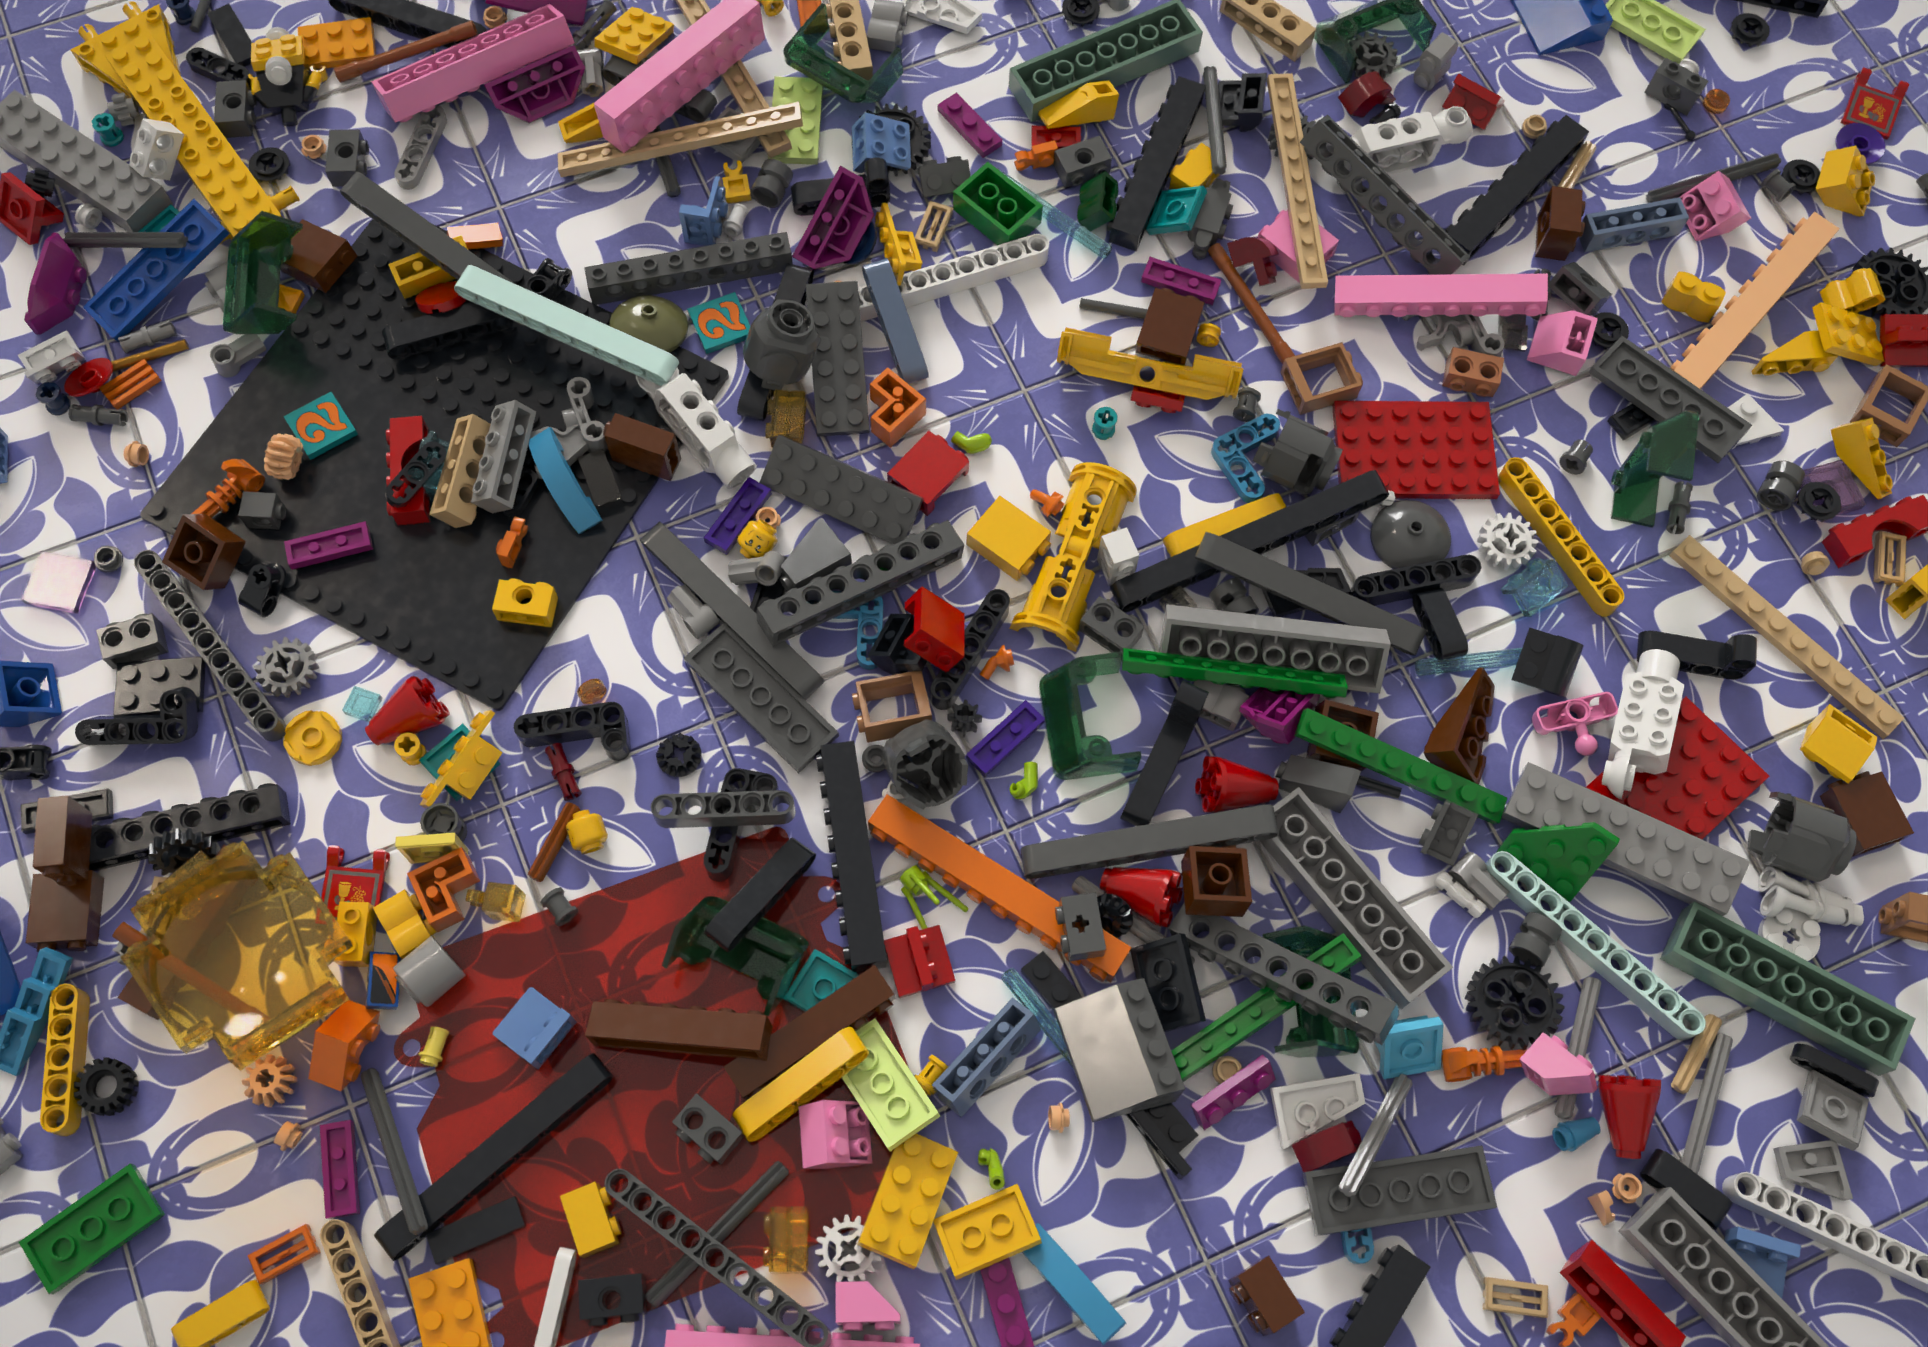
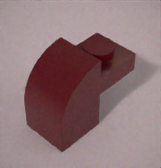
M1377 71L1360 76L1338 96V99L1350 115L1364 118L1376 104L1386 105L1396 100L1391 93V86L1383 80Z
M1245 237L1227 243L1234 268L1244 267L1253 263L1259 286L1276 283L1277 269L1274 262L1270 261V257L1279 255L1273 243L1262 237Z
M1351 1120L1320 1131L1291 1146L1303 1172H1309L1356 1153L1362 1140L1359 1131Z

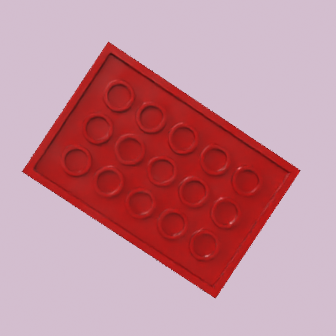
M1334 401L1332 408L1335 444L1343 449L1337 462L1339 484L1371 470H1376L1387 490L1394 492L1395 499H1497L1499 497L1500 491L1489 402Z
M1685 697L1681 701L1666 772L1659 774L1635 772L1631 792L1624 790L1622 800L1614 796L1608 786L1602 785L1604 771L1586 788L1703 839L1755 791L1769 775L1689 698Z

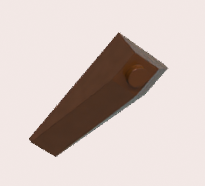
M1483 667L1476 670L1434 727L1424 748V755L1430 763L1478 785L1486 764V756L1482 755L1483 742H1488L1489 733L1486 731V717H1490L1492 714L1495 685Z

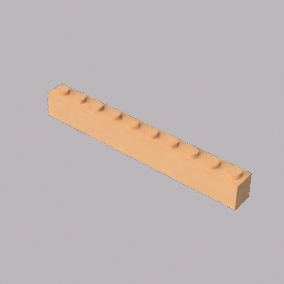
M1815 211L1808 219L1803 217L1793 229L1796 233L1794 235L1789 233L1780 243V246L1783 248L1781 250L1774 249L1766 259L1768 265L1761 264L1752 275L1755 278L1753 282L1748 279L1738 291L1741 295L1739 297L1734 295L1724 307L1727 311L1725 313L1720 311L1710 323L1713 327L1711 329L1705 327L1696 338L1699 343L1696 346L1691 343L1682 354L1684 360L1682 362L1676 360L1670 369L1699 389H1702L1827 246L1840 228Z

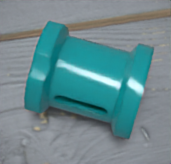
M98 114L93 118L92 127L96 132L100 133V139L104 145L114 147L123 141L124 134L120 128L116 127L115 119L111 114Z
M1101 407L1096 410L1092 425V432L1096 438L1107 440L1115 434L1118 416L1114 409Z

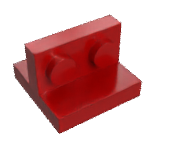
M1458 73L1453 82L1455 85L1442 107L1445 109L1453 106L1462 107L1467 111L1472 124L1486 130L1497 109H1501L1505 100L1498 94Z
M11 172L2 173L0 179V222L27 244H38L41 226L63 222L64 213L48 200L42 198Z
M1884 314L1880 316V343L1883 348L1882 355L1884 358V362L1880 364V367H1884L1886 364L1891 367H1928V314Z
M940 925L919 930L918 926L907 928L906 934L884 940L886 954L899 998L955 983L956 980Z

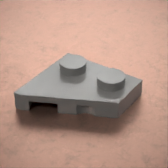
M1828 1140L1773 1149L1782 1180L1843 1201L1853 1199L1837 1142Z

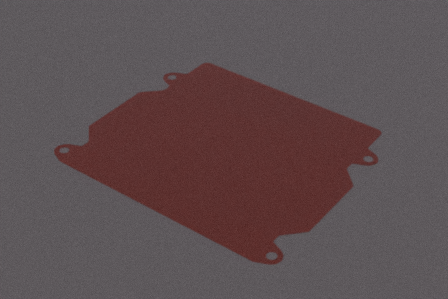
M772 827L740 839L733 871L725 881L716 882L708 876L704 866L705 852L569 901L571 906H576L579 911L571 921L562 926L555 924V917L549 909L443 947L466 976L429 1007H426L421 1002L419 1004L416 1002L420 1018L399 1035L394 1045V1055L401 1064L410 1067H431L419 1062L421 1058L419 1052L424 1050L430 1027L436 1026L449 1031L441 1054L443 1060L438 1062L437 1067H435L440 1086L417 1127L432 1184L586 1056L595 1053L613 1075V1079L608 1085L443 1223L446 1226L514 1196L518 1199L526 1227L453 1258L454 1263L471 1258L476 1278L499 1289L504 1308L487 1322L489 1334L500 1332L504 1336L505 1342L503 1347H534L557 1252L560 1247L577 1250L560 1196L592 1182H597L603 1188L605 1187V1179L612 1170L624 1169L707 1232L776 1161L781 1162L788 1169V1175L721 1242L722 1245L753 1269L818 1244L817 1237L825 1238L827 1235L823 1230L824 1225L830 1229L834 1227L833 1218H836L839 1223H843L845 1214H848L850 1222H854L859 1215L861 1216V1225L865 1224L893 1150H888L870 1121L872 1164L829 1169L803 1168L799 1110L756 1141L748 1142L746 1137H744L721 1165L715 1160L709 1164L697 1153L700 1149L697 1144L691 1140L687 1145L674 1133L678 1128L672 1121L697 1093L741 1131L732 1115L747 1100L742 1097L724 1069V1066L736 1058L594 1046L585 1036L593 1001L604 1002L605 999L618 1000L622 1004H632L634 1001L648 1003L650 1006L661 1007V1004L668 1003L683 1009H689L690 1006H701L708 1011L728 1008L736 1013L746 1014L750 1010L760 1011L767 1015L773 1025L771 1033L773 1034L804 1013L786 1002L783 998L814 949L851 970V964L845 965L843 947L827 941L820 924L837 909L835 896L830 902H822L818 897V891L823 886H830L834 891L840 890L839 883L833 880V878L826 876L802 875L730 952H727L704 935L705 929L711 920L789 840L783 828ZM718 853L720 857L718 865L713 866L714 869H718L719 865H723L720 853ZM860 971V972H855V973H857V974L860 975V974H862V973L865 972V971ZM530 987H533L560 1009L563 1008L577 1021L539 1070L493 1035L495 1028ZM888 1011L881 1015H878L876 1012L868 1017V1022L874 1018L877 1020L908 1066ZM410 1039H415L420 1043V1051L415 1056H406L403 1052L404 1043ZM840 1078L807 1104L821 1100L857 1102L844 1080ZM701 1115L691 1116L687 1123L688 1128L698 1129L703 1123V1117ZM714 1135L711 1138L710 1147L713 1149L722 1148L726 1142L725 1135ZM624 1178L617 1182L616 1192L620 1193L627 1188L628 1179ZM611 1195L612 1204L607 1207L611 1218L616 1216L622 1234L617 1237L620 1244L586 1258L579 1256L577 1251L575 1268L556 1347L564 1346L620 1323V1317L608 1319V1325L589 1327L588 1321L579 1320L578 1280L642 1273L646 1275L647 1293L685 1254ZM644 1197L640 1201L639 1211H645L651 1206V1197ZM669 1215L664 1218L662 1222L663 1229L667 1230L674 1226L676 1221L675 1215ZM843 1229L839 1233L843 1234L853 1229ZM693 1233L687 1238V1248H691L700 1239L698 1233ZM716 1252L711 1256V1267H718L722 1264L724 1260L723 1252ZM699 1265L659 1307L719 1284L721 1281ZM740 1271L735 1275V1277L744 1274L748 1271ZM615 1291L607 1296L606 1306L609 1310L619 1306L621 1301L620 1294ZM647 1300V1312L659 1308L652 1306Z

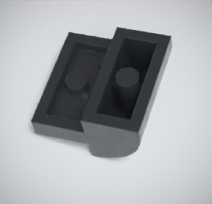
M1243 73L1242 80L1219 81L1222 126H1239L1240 132L1250 131L1259 126L1263 117L1267 73Z
M890 614L868 654V657L876 666L889 674L895 675L908 671H922L927 663L926 659L904 646V641L914 631L913 614Z
M1529 627L1511 680L1566 698L1584 645L1559 635H1552Z

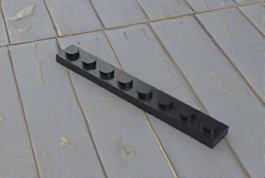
M1044 951L1021 968L1022 974L1053 1011L1057 1007L1082 998L1080 993ZM1172 1103L1144 1110L1178 1152L1199 1136Z

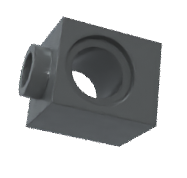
M243 491L238 516L247 528L279 530L281 520H284L286 516V507L276 493Z

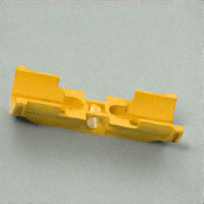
M1068 327L1061 333L1057 363L1064 361L1066 365L1070 364L1083 375L1205 400L1220 396L1227 398L1229 395L1232 396V399H1236L1244 368H1241L1242 363L1195 354L1193 366L1191 367L1109 350L1112 339L1110 336ZM1145 366L1152 367L1155 371V376L1150 380H1145L1140 375V370Z
M1093 462L1080 463L1074 466L1068 480L1073 482L1063 506L1061 512L1063 515L1055 532L1056 535L1064 537L1059 554L1056 557L1046 556L1036 583L1031 587L1022 612L1014 616L1009 628L1018 632L1021 628L1035 626L1055 633L1066 644L1067 649L1074 652L1077 651L1080 643V637L1077 633L1080 620L1085 615L1087 609L1085 600L1095 577V573L1085 567L1092 547L1099 549L1101 536L1117 531L1127 502H1133L1137 493L1135 484L1124 473L1110 466ZM1095 494L1102 499V502L1099 505H1091L1088 503L1087 497ZM1089 512L1091 513L1090 520L1087 526L1084 527L1081 524L1086 517V513ZM1070 566L1071 570H1069L1065 580L1062 578L1064 567ZM1055 586H1061L1066 590V595L1060 598L1052 595L1051 589Z

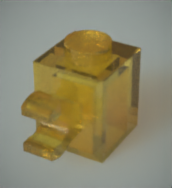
M488 882L486 892L468 889L465 901L470 902L471 906L482 907L481 910L491 919L520 922L526 894L517 885Z

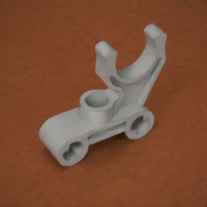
M1406 315L1402 319L1407 321L1417 315ZM1432 315L1429 318L1435 322L1437 329L1430 335L1420 336L1416 345L1420 351L1430 346L1439 345L1449 330L1453 331L1459 347L1463 348L1470 345L1473 351L1501 357L1505 343L1498 334H1487L1479 317L1473 315H1458L1455 317Z
M575 377L567 384V392L572 408L561 411L567 430L561 432L552 427L564 449L562 454L569 467L586 451L597 455L604 453L608 449L605 437L603 436L604 424L600 421H590L587 409L593 405L594 398L589 381L583 377ZM545 426L539 430L532 431L530 439L549 427ZM536 466V472H537L538 477H539L540 479H543L542 476H541V474H540V472H539V470H538V468H537V466Z

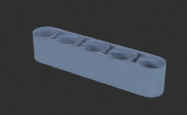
M885 258L863 265V276L899 377L908 384L929 378L922 351L889 260Z

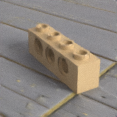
M829 0V4H825L827 19L832 20V23H829L830 37L836 40V42H832L834 57H839L840 60L836 61L838 77L843 76L845 86L873 82V66L859 0Z
M1222 0L1221 13L1293 62L1312 45L1316 28L1274 0Z
M474 414L460 417L456 420L429 514L454 528L471 525L477 514V506L471 503L472 489L477 480L479 461L483 456L486 445L485 438L491 424Z

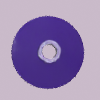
M1851 123L1842 127L1836 135L1835 144L1837 149L1857 146L1861 155L1865 156L1867 165L1880 160L1885 152L1883 137L1876 129L1869 125Z

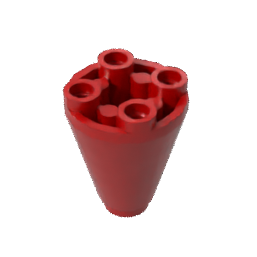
M411 676L372 717L369 725L365 727V731L370 740L377 746L382 743L387 744L395 741L403 733L416 734L439 726L445 722V718L450 715V712L443 702H438L433 694L435 688L427 678L420 680L418 677Z
M1205 756L1202 776L1197 778L1195 783V792L1197 795H1201L1202 809L1208 813H1218L1268 803L1270 800L1277 798L1279 784L1276 778L1227 759L1214 756Z
M1106 868L1101 877L1100 889L1106 891V894L1119 896L1129 905L1132 911L1154 925L1169 928L1173 918V911H1171L1174 903H1180L1183 894V888L1179 887L1182 873L1172 869Z
M1598 1075V1089L1612 1148L1616 1149V1157L1641 1159V1152L1645 1150L1661 1095V1080L1648 1078L1641 1080L1636 1079L1634 1076Z

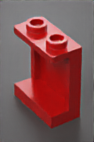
M928 431L887 473V482L923 497L924 500L920 511L928 516L934 510L935 501L961 474L966 476L969 473V461L963 452L955 451L942 436L934 435L931 431Z
M923 586L920 587L905 602L904 610L914 615V631L904 641V646L941 670L948 672L964 657L965 613Z

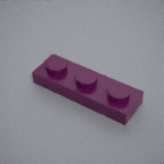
M957 92L938 104L937 111L982 158L1002 146V139Z
M1149 257L1141 278L1142 283L1160 289L1168 288L1182 296H1195L1200 301L1213 305L1222 281L1221 279L1153 257Z
M366 521L284 541L287 561L291 570L373 550L369 526Z
M1262 1054L1191 1104L1197 1123L1206 1130L1211 1125L1218 1123L1235 1108L1242 1106L1259 1091L1266 1089L1276 1080L1270 1061Z
M345 1120L320 1125L325 1218L334 1219L360 1214L354 1121Z
M1004 1259L981 1269L980 1273L1001 1347H1034L1010 1259Z

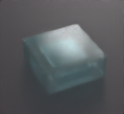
M354 686L342 711L346 715L369 722L375 715L383 698L380 694Z

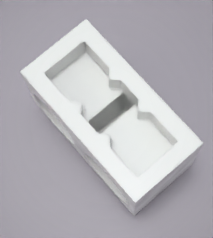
M143 118L137 132V140L130 156L129 166L142 177L170 180L184 134L170 122Z
M1127 527L1101 536L1097 561L1108 585L1111 586L1114 582L1136 571L1139 553Z

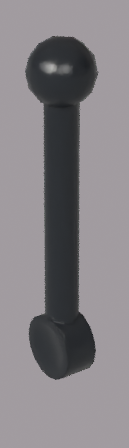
M1667 103L1664 104L1665 109L1672 112L1685 131L1686 139L1693 140L1696 136L1695 132L1690 131L1674 107Z

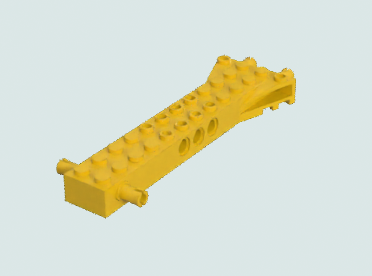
M129 1L133 8L132 10L125 3L123 12L129 20L100 35L97 34L95 28L90 24H84L89 32H86L82 26L79 28L78 33L85 42L70 50L81 68L87 73L91 72L97 76L102 83L111 85L119 94L125 93L126 98L133 97L147 119L170 122L184 134L176 160L220 220V224L230 232L222 242L228 239L234 240L244 256L247 257L253 254L255 249L259 251L291 233L280 214V210L300 201L292 186L272 197L270 195L267 196L181 77L178 60L174 52V41L170 34V23L159 4L142 12L136 2Z

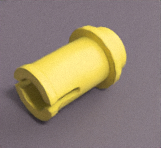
M436 1026L430 1027L424 1050L419 1052L421 1057L420 1063L437 1067L438 1062H442L441 1054L449 1035L448 1030Z

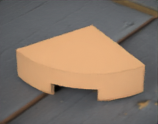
M1607 1190L1588 1197L1603 1226L1615 1220V1214L1611 1213L1609 1207L1613 1205V1200Z

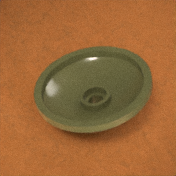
M643 295L630 298L618 305L610 318V327L669 353L677 349L684 342L688 333V321L683 310L674 302L659 296Z

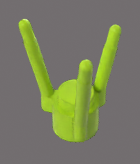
M917 865L910 867L901 875L899 880L904 885L901 891L907 897L922 929H926L927 925L912 894L914 893L918 896L924 892L935 905H939L940 901L928 888L929 885L962 911H968L967 906L932 879L926 871L922 872Z

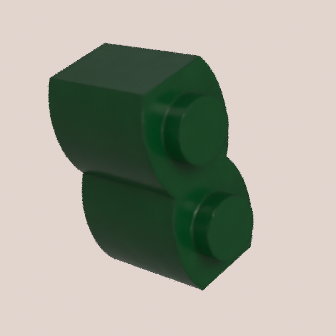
M1106 171L1082 184L1080 188L1079 199L1081 204L1077 210V219L1080 225L1090 232L1113 220L1116 216L1115 200L1119 191L1118 182Z

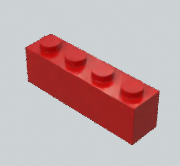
M1592 1239L1571 1254L1559 1273L1630 1347H1681L1686 1336Z

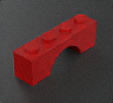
M422 415L390 418V429H386V440L388 445H390V452L386 453L387 466L390 468V476L386 477L387 486L423 445L429 442L428 427ZM404 482L403 487L399 491L393 489V497L396 499L399 496L404 498L403 494L408 485ZM424 486L404 507L396 508L387 502L388 515L393 516L397 525L430 522V498Z
M1921 495L1914 499L1908 496L1897 502L1896 506L1890 508L1889 505L1877 509L1871 516L1867 517L1866 514L1860 515L1853 519L1851 524L1844 525V523H1840L1828 530L1830 534L1822 541V544L1839 569L1861 560L1873 549V532L1885 531L1906 536V541L1928 533V501L1925 496Z

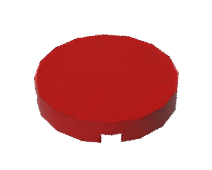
M457 281L439 283L426 288L416 296L415 302L421 312L432 314V310L438 309L439 312L455 309L462 305L466 299L454 290Z

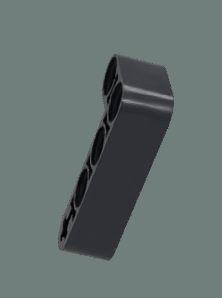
M871 158L864 164V174L858 176L864 180L872 208L881 207L882 203H889L890 182L886 161L882 158ZM833 178L801 181L791 186V196L794 212L801 216L814 215Z
M1643 631L1638 634L1637 662H1639L1643 652L1659 649L1668 651L1679 659V671L1731 680L1745 677L1756 666L1757 638L1752 635H1734L1726 643L1659 631Z
M183 686L164 692L160 698V715L96 716L82 720L75 728L76 738L79 742L86 745L168 744L185 741L195 736L198 729L195 693L190 688ZM175 694L179 695L182 699L181 707L177 706L174 702ZM177 722L184 728L183 735L176 731ZM120 723L126 728L125 736L119 732ZM148 723L152 724L155 728L154 736L148 732ZM104 728V732L98 734L92 731V729Z
M616 702L524 714L514 722L515 734L526 747H538L601 737V742L607 756L614 761L625 759L631 750L628 720L623 707ZM611 715H620L619 719L615 722L607 721ZM583 719H592L587 726H579ZM563 723L562 728L559 730H551L554 724ZM616 740L623 741L620 747L610 748L612 742Z
M734 768L726 773L721 792L759 791L764 786H770L773 788L772 790H779L776 779L768 773ZM742 781L745 783L740 789L731 788L734 782ZM722 805L717 809V812L724 814L731 807L729 805ZM743 826L711 828L704 856V866L712 880L722 882L730 877ZM723 834L732 835L728 842L721 843L718 841V838ZM718 853H720L723 865H719L718 869H714L713 866L718 865L720 858Z

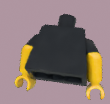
M304 64L291 66L292 77L285 85L271 83L266 77L265 70L256 71L257 77L248 74L251 81V93L262 107L268 108L273 114H281L284 126H295L298 124L296 112L309 110V104L313 102L321 83L327 80L328 75L325 66L321 70H316L315 65H311V74Z

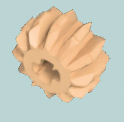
M279 433L271 437L267 450H265V458L263 459L265 462L264 470L267 472V475L280 480H289L296 476L300 463H302L301 458L303 455V445L299 438Z
M268 1054L265 1061L260 1058L255 1059L256 1067L254 1069L251 1067L245 1068L246 1072L250 1074L249 1078L242 1080L243 1085L249 1086L244 1092L245 1096L253 1097L252 1102L259 1106L264 1103L268 1108L273 1107L275 1100L280 1104L285 1103L283 1094L285 1092L293 1094L294 1090L289 1087V1084L298 1081L297 1077L291 1075L295 1067L291 1064L286 1065L287 1059L282 1056L276 1059L272 1054ZM270 1076H273V1077H274L273 1082H272V1083H271V1082H268V1083H269V1086H267V1085H266V1080H267V1079L271 1080Z

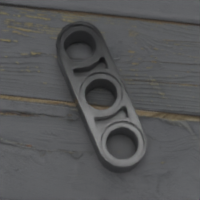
M1436 588L1414 593L1412 598L1413 608L1422 628L1427 630L1425 636L1436 659L1444 660L1465 656L1468 653V642L1444 589Z
M1655 1149L1639 1174L1647 1184L1657 1191L1661 1188L1671 1187L1713 1230L1718 1229L1733 1205L1727 1196L1674 1156L1661 1149Z

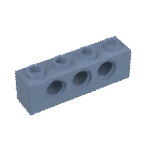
M1681 197L1586 214L1582 221L1585 223V228L1579 240L1584 252L1677 236L1686 224L1689 216Z
M1012 997L932 1084L939 1099L957 1115L962 1117L1039 1033L1041 1028L1034 1013Z

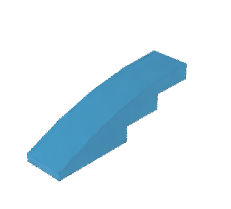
M48 947L39 950L31 977L23 980L15 1007L7 1010L0 1031V1070L15 1076L20 1075L48 1022L51 993L57 986L64 984L73 960L72 957Z
M1037 1223L1035 1226L1042 1243L1022 1253L1058 1293L1071 1311L1105 1345L1126 1324V1321L1056 1241Z

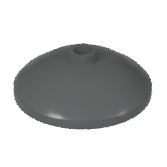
M1415 500L1393 502L1392 505L1385 506L1377 514L1371 526L1370 536L1373 549L1377 556L1392 569L1445 559L1451 546V533L1446 520L1437 510L1423 502ZM1411 526L1417 527L1419 531H1414Z

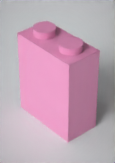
M1282 210L1270 226L1265 225L1261 229L1258 237L1265 238L1273 243L1279 255L1270 257V260L1300 283L1288 210ZM1319 225L1326 263L1335 254L1339 240Z

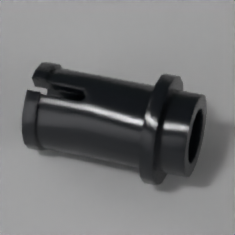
M1388 103L1380 113L1369 120V123L1373 124L1376 122L1375 124L1391 118L1398 119L1401 109L1396 103Z

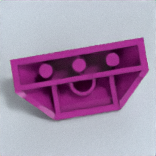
M572 45L484 84L496 109L530 123L574 103L585 66L575 46Z
M842 166L839 167L794 251L793 258L814 270L851 260L874 217L862 177Z
M52 233L44 241L28 294V312L25 313L24 321L35 334L39 335L73 315L76 305L80 302L82 285L87 280V271L58 233Z
M1260 687L1240 706L1239 712L1261 735L1271 738L1273 742L1288 745L1296 737L1294 735L1303 710L1309 708L1314 711L1321 694L1309 693L1301 695L1294 691H1271Z

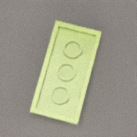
M1609 0L1606 3V7L1613 18L1611 27L1678 64L1684 60L1706 30L1656 0Z
M774 76L772 107L799 102L803 126L784 130L791 141L792 149L772 158L768 156V159H775L785 164L818 165L823 78Z
M874 1018L855 1031L869 1051L867 1058L844 1075L842 1079L888 1150L892 1151L938 1119L940 1114Z

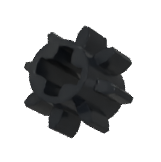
M35 168V173L27 172L25 184L42 198H45V196L52 198L55 179L48 177L49 171Z
M966 699L960 705L953 703L952 709L954 713H949L947 717L948 721L954 722L951 726V731L958 730L962 732L963 737H965L966 732L971 730L976 733L977 725L975 723L982 722V715L976 714L978 705L972 706L968 704ZM962 715H967L968 721H962Z

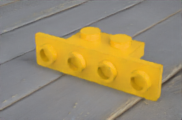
M882 203L880 212H877L875 215V226L880 231V242L884 245V256L890 262L898 286H901L904 272L921 269L922 260L913 232L896 231L888 204Z
M492 710L484 711L483 713L479 712L473 718L469 725L472 729L467 737L463 735L457 741L453 748L456 752L451 760L446 759L437 771L439 777L435 783L432 784L430 782L421 793L420 797L423 800L420 806L423 808L431 806L445 786H448L467 800H471L503 753L479 737L495 715V712Z

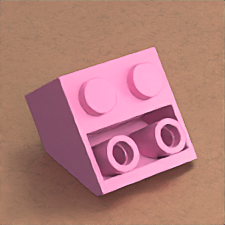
M1720 171L1680 196L1689 216L1686 224L1696 241L1729 233L1751 219L1731 180Z
M1573 310L1540 316L1527 361L1576 376L1587 359L1598 318Z
M1543 1032L1520 1058L1525 1076L1550 1096L1594 1093L1598 1088L1595 1079L1596 1075L1592 1070L1593 1065L1583 1056L1578 1054L1575 1057L1568 1052V1046L1554 1035L1550 1038Z
M821 1100L799 1106L803 1168L829 1169L873 1163L869 1119L858 1102Z
M868 1281L836 1282L837 1325H843L844 1331H863V1325L874 1324L876 1331L894 1330V1324H901L900 1314Z

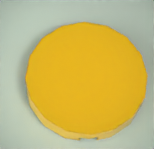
M310 710L298 714L287 724L283 739V745L288 755L295 761L308 766L319 765L330 760L339 750L342 742V730L335 718L327 712H313Z

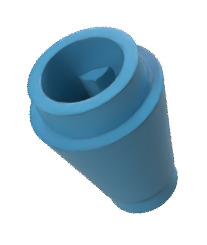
M1594 1117L1560 1122L1553 1129L1552 1134L1559 1149L1573 1152L1600 1134L1601 1128Z

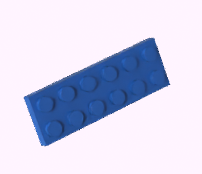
M193 199L160 231L183 232L188 237L186 247L141 249L83 306L116 341L120 342L119 337L127 335L230 234L197 200Z

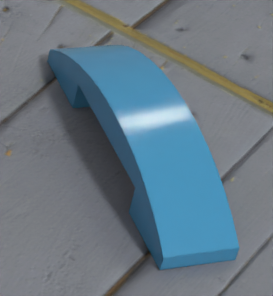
M552 427L529 440V448L535 464L557 505L578 534L603 521L591 498L585 496L562 454L564 449Z

